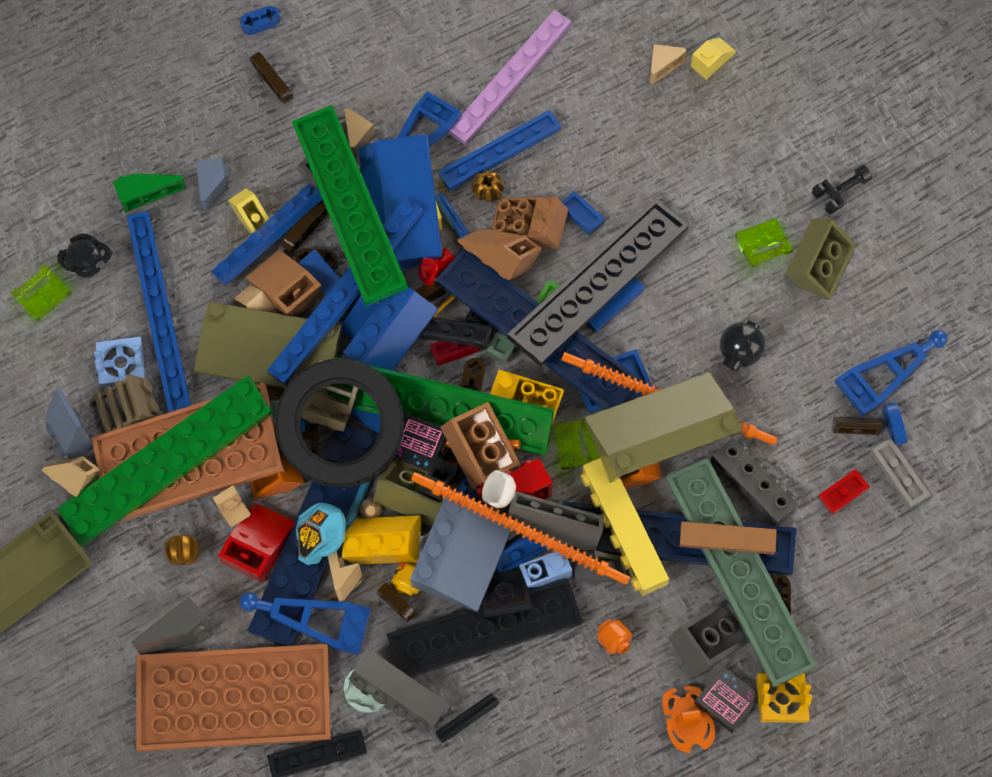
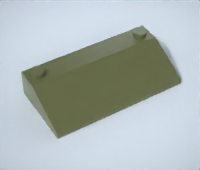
M209 302L202 324L194 373L240 381L249 375L255 384L264 383L269 387L285 389L287 386L270 376L267 370L308 319ZM335 324L296 375L302 370L307 369L308 366L317 363L318 359L338 358L343 340L341 325ZM322 388L317 391L328 395V390Z
M710 372L584 418L610 483L615 482L625 474L727 436L733 438L743 431L734 408Z
M52 511L0 549V634L93 564Z

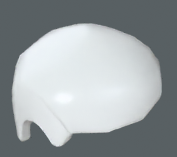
M498 470L493 471L484 483L482 500L496 508L506 507L515 496L516 484L513 477Z

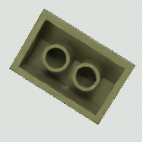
M812 219L785 275L797 287L830 300L856 244L832 219Z
M394 458L378 480L373 501L405 516L420 515L422 516V523L433 526L444 499L439 500L421 492L422 485L411 480L414 472L425 476L428 471ZM454 481L450 489H457L459 483Z

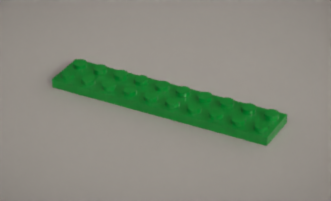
M333 105L293 120L292 124L365 305H371L409 289Z
M368 365L379 371L391 383L400 399L404 417L408 413L442 426L449 420L489 402L508 440H520V449L542 455H546L548 452L555 409ZM336 384L352 390L354 387L349 384ZM358 388L353 408L379 415L377 406L372 398ZM328 390L329 396L349 402L350 397Z
M247 375L86 487L78 497L74 496L58 507V510L77 543L83 547L274 413L251 377Z

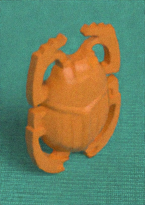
M691 685L685 686L684 690L690 692L683 698L672 695L676 693V688L666 691L663 694L662 706L665 717L669 715L672 717L667 718L666 722L667 733L673 746L683 753H690V749L696 744L701 746L703 750L709 748L715 739L713 719L696 706L694 699L691 698V695L699 697L702 693L700 688ZM674 698V705L672 709H669L668 702ZM708 724H709V725H710L709 736H708L706 739H704V736H705V734H706V732H707V728H708ZM672 731H674L675 735L684 742L683 744L674 737Z

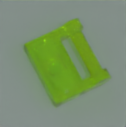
M777 218L736 232L735 238L750 268L756 267L758 263L776 256L793 253L792 246L787 240ZM775 243L780 245L756 255L752 253Z
M46 264L40 267V271L20 288H15L10 292L36 322L40 321L72 294ZM46 277L50 280L27 300L23 297Z
M584 420L553 424L561 470L583 467V465L600 458ZM578 430H584L589 457L582 456Z

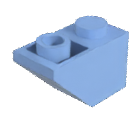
M559 552L550 553L520 564L519 567L527 587H541L572 578V568L568 559L565 558L566 556H559Z

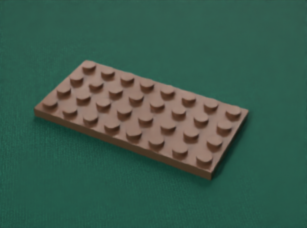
M264 383L257 384L258 390L271 408L266 385ZM213 399L92 437L96 463L100 469L98 473L99 478ZM273 414L116 524L226 490L232 485L235 487L285 471L281 449L276 436Z
M328 644L136 655L137 752L331 740Z

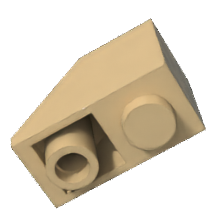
M83 456L59 460L42 469V472L48 475L51 480L60 484L75 497H78L82 490L95 482L100 471L98 467Z

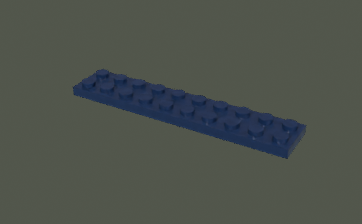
M465 249L457 255L436 279V283L505 336L540 305ZM580 333L575 334L544 363L545 366L604 410L623 404L635 390L630 391L629 387L624 389L622 384L617 386V382L612 384L611 380L605 381L604 377L599 379V375L593 376L591 372L590 374L584 373L581 368L561 361L564 352L584 360L591 359L594 361V364L600 363L601 367L605 365L606 369L612 368L613 372L618 370V374L624 373L625 377L630 375L631 379L637 378L638 382L641 380Z
M346 425L344 432L340 430L333 432L322 459L332 463H348L357 460L373 447L378 436ZM312 481L261 600L273 603L275 598L314 599L329 560L328 556H322L318 564L307 565L298 559L299 549L296 537L298 516L313 505L322 502L339 508L346 519L360 485L337 488L324 486ZM280 606L278 613L300 623L304 608ZM260 609L256 610L248 628L249 634L281 646H294L299 635L298 631L269 618L271 612Z
M563 501L562 504L602 515L600 508H595L593 504ZM635 509L660 560L710 566L701 548L680 547L681 522H687L684 515ZM742 522L744 527L777 529L775 555L758 554L768 573L792 576L796 528ZM603 525V531L595 551L622 556L619 548L615 549L611 542L610 536H612L609 527L605 528Z

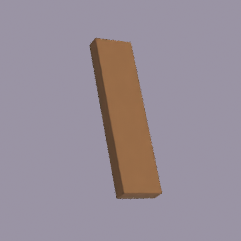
M681 522L680 547L775 555L777 529Z

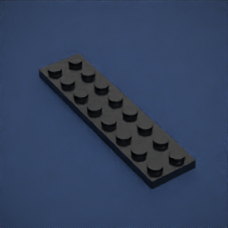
M569 579L529 590L532 609L485 618L482 604L478 612L466 609L387 633L396 667L409 677H414L583 625Z

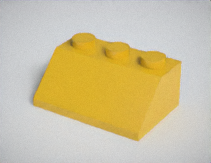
M422 516L355 519L345 532L342 557L351 564L359 565L417 562L419 559Z

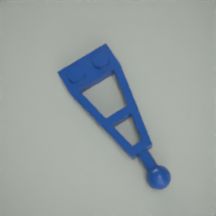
M427 91L414 106L397 138L408 137L420 115H423L440 126L428 136L430 148L452 129L462 117V113Z
M935 330L930 334L929 340L920 346L914 342L857 365L836 378L835 383L860 415L864 417L879 407L926 359L927 355L925 353L933 347H943L947 343V335L942 330ZM913 353L916 359L903 370L895 359ZM886 364L897 378L877 396L860 374Z
M252 592L244 593L239 600L241 608L245 611L260 609L271 612L269 618L323 644H328L329 647L335 650L359 655L370 612L368 607L349 602L275 598L274 602L271 603L258 599ZM280 606L304 608L300 623L278 613ZM312 608L345 611L337 641L307 627Z

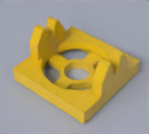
M758 673L756 675L760 722H809L808 707L811 704L812 695H809L811 685L806 683L805 674L787 681L798 690L800 695H791L785 690V683L777 686V691L774 694H768L770 682L766 674ZM784 693L788 697V703L786 705L779 704L776 701V694ZM769 703H773L779 708V714L769 707ZM791 703H800L798 709L788 715L787 707Z

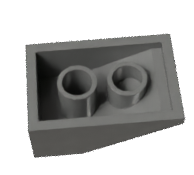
M188 597L131 641V643L140 655L156 654L194 645L197 642L201 643L210 636V632L213 629L206 617Z
M727 599L683 624L668 637L695 678L749 643Z

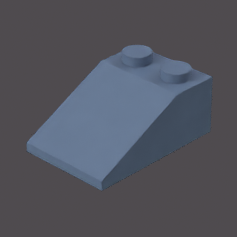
M61 388L56 389L45 416L49 425L45 427L51 438L57 437L59 443L56 444V447L62 457L65 455L68 458L80 457L94 449L93 443Z

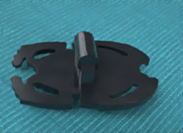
M81 233L70 239L71 244L68 245V249H61L59 251L57 261L65 270L75 272L76 275L83 278H91L100 271L99 267L96 268V264L100 261L108 263L113 252L106 244L99 242L92 235ZM101 250L105 251L103 256L101 255Z

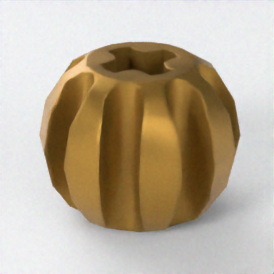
M484 170L483 174L477 173L474 176L471 190L475 193L476 199L479 201L485 200V203H491L492 199L498 200L501 197V192L504 190V182L500 180L501 176L497 172L490 173V170Z
M191 535L172 536L167 540L164 548L165 557L169 563L178 566L193 564L199 557L200 552L197 540Z

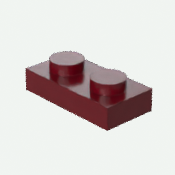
M442 341L429 344L437 366L480 352L478 347Z

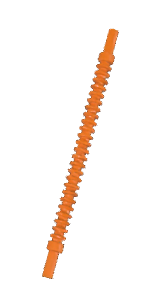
M566 352L563 353L561 361L581 368L584 373L590 374L591 372L593 376L599 375V379L604 377L605 381L611 380L612 384L617 382V386L622 384L624 389L629 387L630 391L634 389L636 393L641 392L642 396L661 390L660 387L655 389V385L650 387L648 382L643 384L642 380L638 382L637 378L631 379L630 375L625 377L624 373L618 374V370L615 372L612 371V368L608 370L605 365L601 367L600 363L594 364V361L591 359L584 360ZM746 422L740 423L743 431L739 435L743 433L746 438H756L773 446L775 445L777 437L756 429L755 425H746Z
M414 472L411 478L412 481L432 490V494L436 496L442 495L443 499L447 497L449 502L453 500L455 505L459 503L461 508L465 506L467 511L471 509L473 514L479 513V517L485 516V519H491L492 523L498 522V526L504 525V529L510 528V532L516 531V535L522 534V538L528 537V540H534L535 544L541 543V547L547 546V550L553 549V553L559 552V556L565 555L566 559L571 558L572 562L577 561L578 565L584 564V568L590 567V571L595 570L596 574L602 577L606 575L624 585H627L630 576L609 567V563L605 561L599 562L598 558L592 559V555L586 556V552L580 553V549L574 550L573 546L568 547L567 543L562 544L561 540L555 541V537L549 538V534L543 535V531L537 532L536 528L531 529L530 525L525 526L524 522L519 523L517 518L512 520L511 515L506 517L505 512L500 514V510L494 511L493 507L488 508L486 503L482 505L480 500L476 502L474 497L470 499L468 494L463 496V492L457 493L456 488L451 490L449 485L445 487V483L439 480L435 482L417 472Z

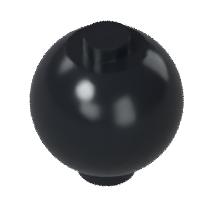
M748 320L747 323L737 322L725 329L720 338V351L725 358L722 362L723 365L738 372L740 367L751 366L761 359L765 351V338L763 333L758 330L760 328L759 325Z

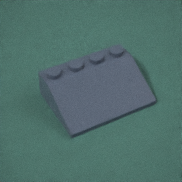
M446 497L443 500L411 575V587L478 612L511 533L510 528L504 529V525L498 526L496 521L492 523V520H486L485 516L479 517V513L473 514V510L467 511V507L461 508V504L455 505V501L449 502V498Z

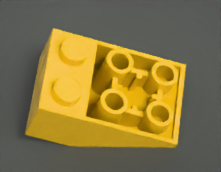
M498 370L490 394L555 409L554 422L564 389Z

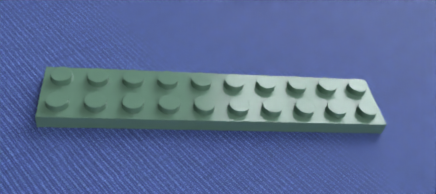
M708 458L666 476L665 480L687 522L744 527ZM701 549L773 688L815 669L817 665L759 554Z

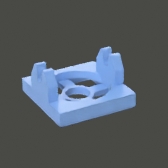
M141 336L96 342L94 356L96 358L95 366L98 372L100 387L115 385L116 381L126 379V370L130 365H137L134 371L130 373L131 375L145 378ZM123 346L131 348L135 352L134 357L129 358L125 355ZM116 348L117 355L112 360L104 361L106 354L111 349ZM120 357L127 359V365L123 368L115 366V361ZM105 368H114L118 371V377L110 375Z

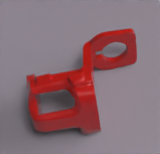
M444 248L442 249V257L423 258L418 270L420 280L426 285L431 286L434 279L438 278L455 259V256L448 249Z

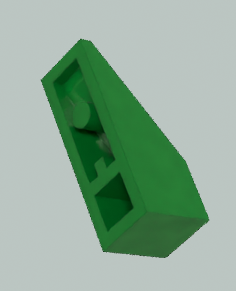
M133 173L122 175L117 180L112 181L125 213L187 189L182 175Z

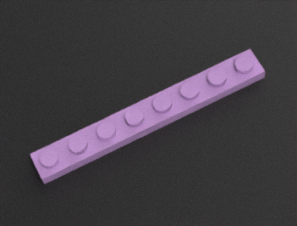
M554 10L464 111L462 117L449 131V134L466 146L569 29L571 20Z

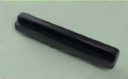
M490 693L438 729L436 736L441 743L446 742L499 705L496 695Z

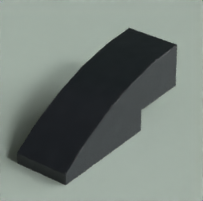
M451 447L444 448L436 457L433 467L425 475V477L435 482L439 480L445 483V487L448 485L451 487L462 470ZM421 486V492L442 500V495L436 496L432 494V490Z

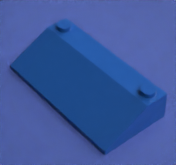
M422 134L380 140L358 148L361 175L382 225L404 198L423 210V214L393 251L401 271L421 264L423 258L442 257L428 135Z

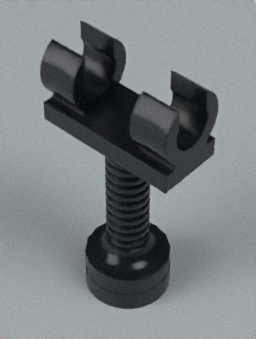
M865 165L855 169L854 176L835 188L832 187L827 179L812 188L813 191L811 193L815 198H819L827 193L832 199L825 205V210L829 215L843 208L844 200L840 197V194L859 182L866 184L872 180L871 172Z

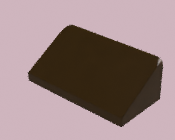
M833 417V433L879 435L883 427L879 419Z

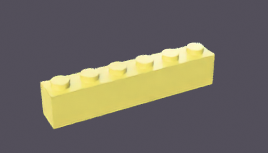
M600 458L583 465V474H580L585 487L589 486L593 493L590 495L595 508L599 507L602 512L600 516H604V527H609L612 536H610L614 548H619L622 554L620 560L624 569H629L632 575L630 581L634 590H639L641 596H644L667 586L669 578L620 477L615 482L610 483Z

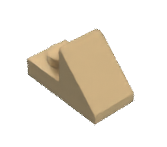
M233 485L213 498L220 514L230 527H234L250 516V512L241 501Z
M336 551L328 556L334 588L339 602H342L361 579L362 572L359 564L346 566L344 558L339 557Z

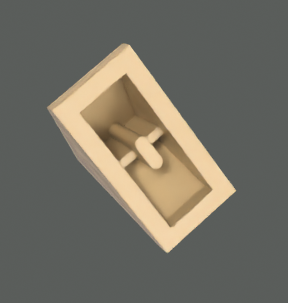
M654 45L650 83L653 85L686 61L687 50L682 47Z
M346 108L344 110L349 144L354 157L359 154L358 148L365 146L374 136V127L371 122L351 109Z
M251 284L234 298V301L240 307L279 314L265 293Z

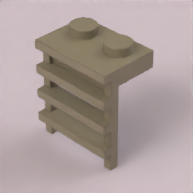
M336 384L323 387V389L350 397L349 402L315 392L306 402L301 418L311 424L318 423L327 426L330 430L344 432L351 416L358 387L354 386L353 390Z
M131 374L127 375L126 379L122 381H116L114 386L104 388L105 391L94 394V397L90 399L91 404L97 403L106 433L135 424L140 420L144 421L160 416L158 412L159 406L154 399L151 383L148 379ZM117 390H118V393H119V396H120V399H121V402H122V405H123V409H124V412H125V415H126V418H127V421H126V422H124V419H123V416H122V413H121V410H120V407H119V404H118V401H117V398H116V395H115V391H117ZM105 397L108 398L110 404V408L117 426L115 428H113V424L104 399Z

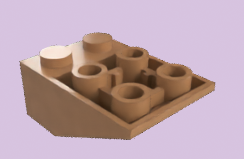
M557 197L500 198L491 230L525 235L542 249H559L568 208Z
M482 228L457 241L464 246L466 251L476 255L481 259L482 263L492 267L502 278L508 280L531 270L542 250L540 246L525 235Z
M281 250L274 253L246 277L253 286L265 293L276 310L282 315L299 317L317 299L323 296L321 284L305 268Z

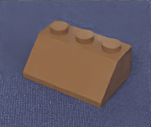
M489 402L449 420L440 427L472 489L483 484L493 471L506 472L520 465Z

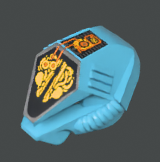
M321 502L313 505L298 516L296 537L299 549L298 559L307 565L318 564L322 556L332 555L345 541L346 520L339 508Z

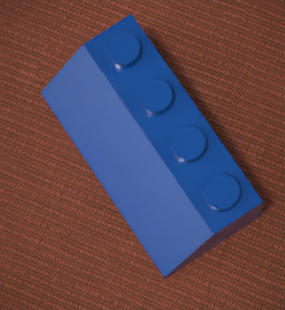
M411 288L381 300L344 353L354 361L394 371L439 309Z

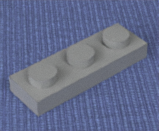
M891 438L871 450L870 453L909 509L930 497V493Z

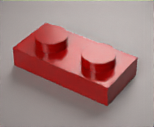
M854 469L819 494L818 498L827 510L834 515L869 490L870 486L859 472Z

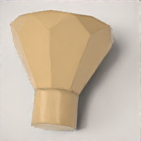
M373 498L364 500L359 508L363 518H377L383 511L381 504L374 502Z

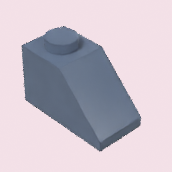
M222 158L196 162L200 199L204 210H209L227 188L226 179L230 178L228 165L224 166Z

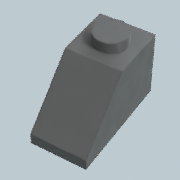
M595 550L586 553V556L592 555V559L598 558L599 562L605 561L609 563V567L628 576V571L624 569L620 556ZM574 561L575 580L589 583L618 582L606 575L602 577L596 574L595 570L590 571V567L584 568V564L578 565V562Z

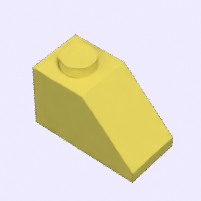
M721 38L707 40L693 53L691 67L707 80L736 53V50Z
M244 189L228 200L250 234L257 231L269 219L255 194L248 189Z

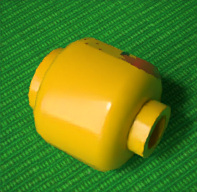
M417 562L400 563L397 566L391 580L397 593L411 597L420 592V590L411 587L410 582Z

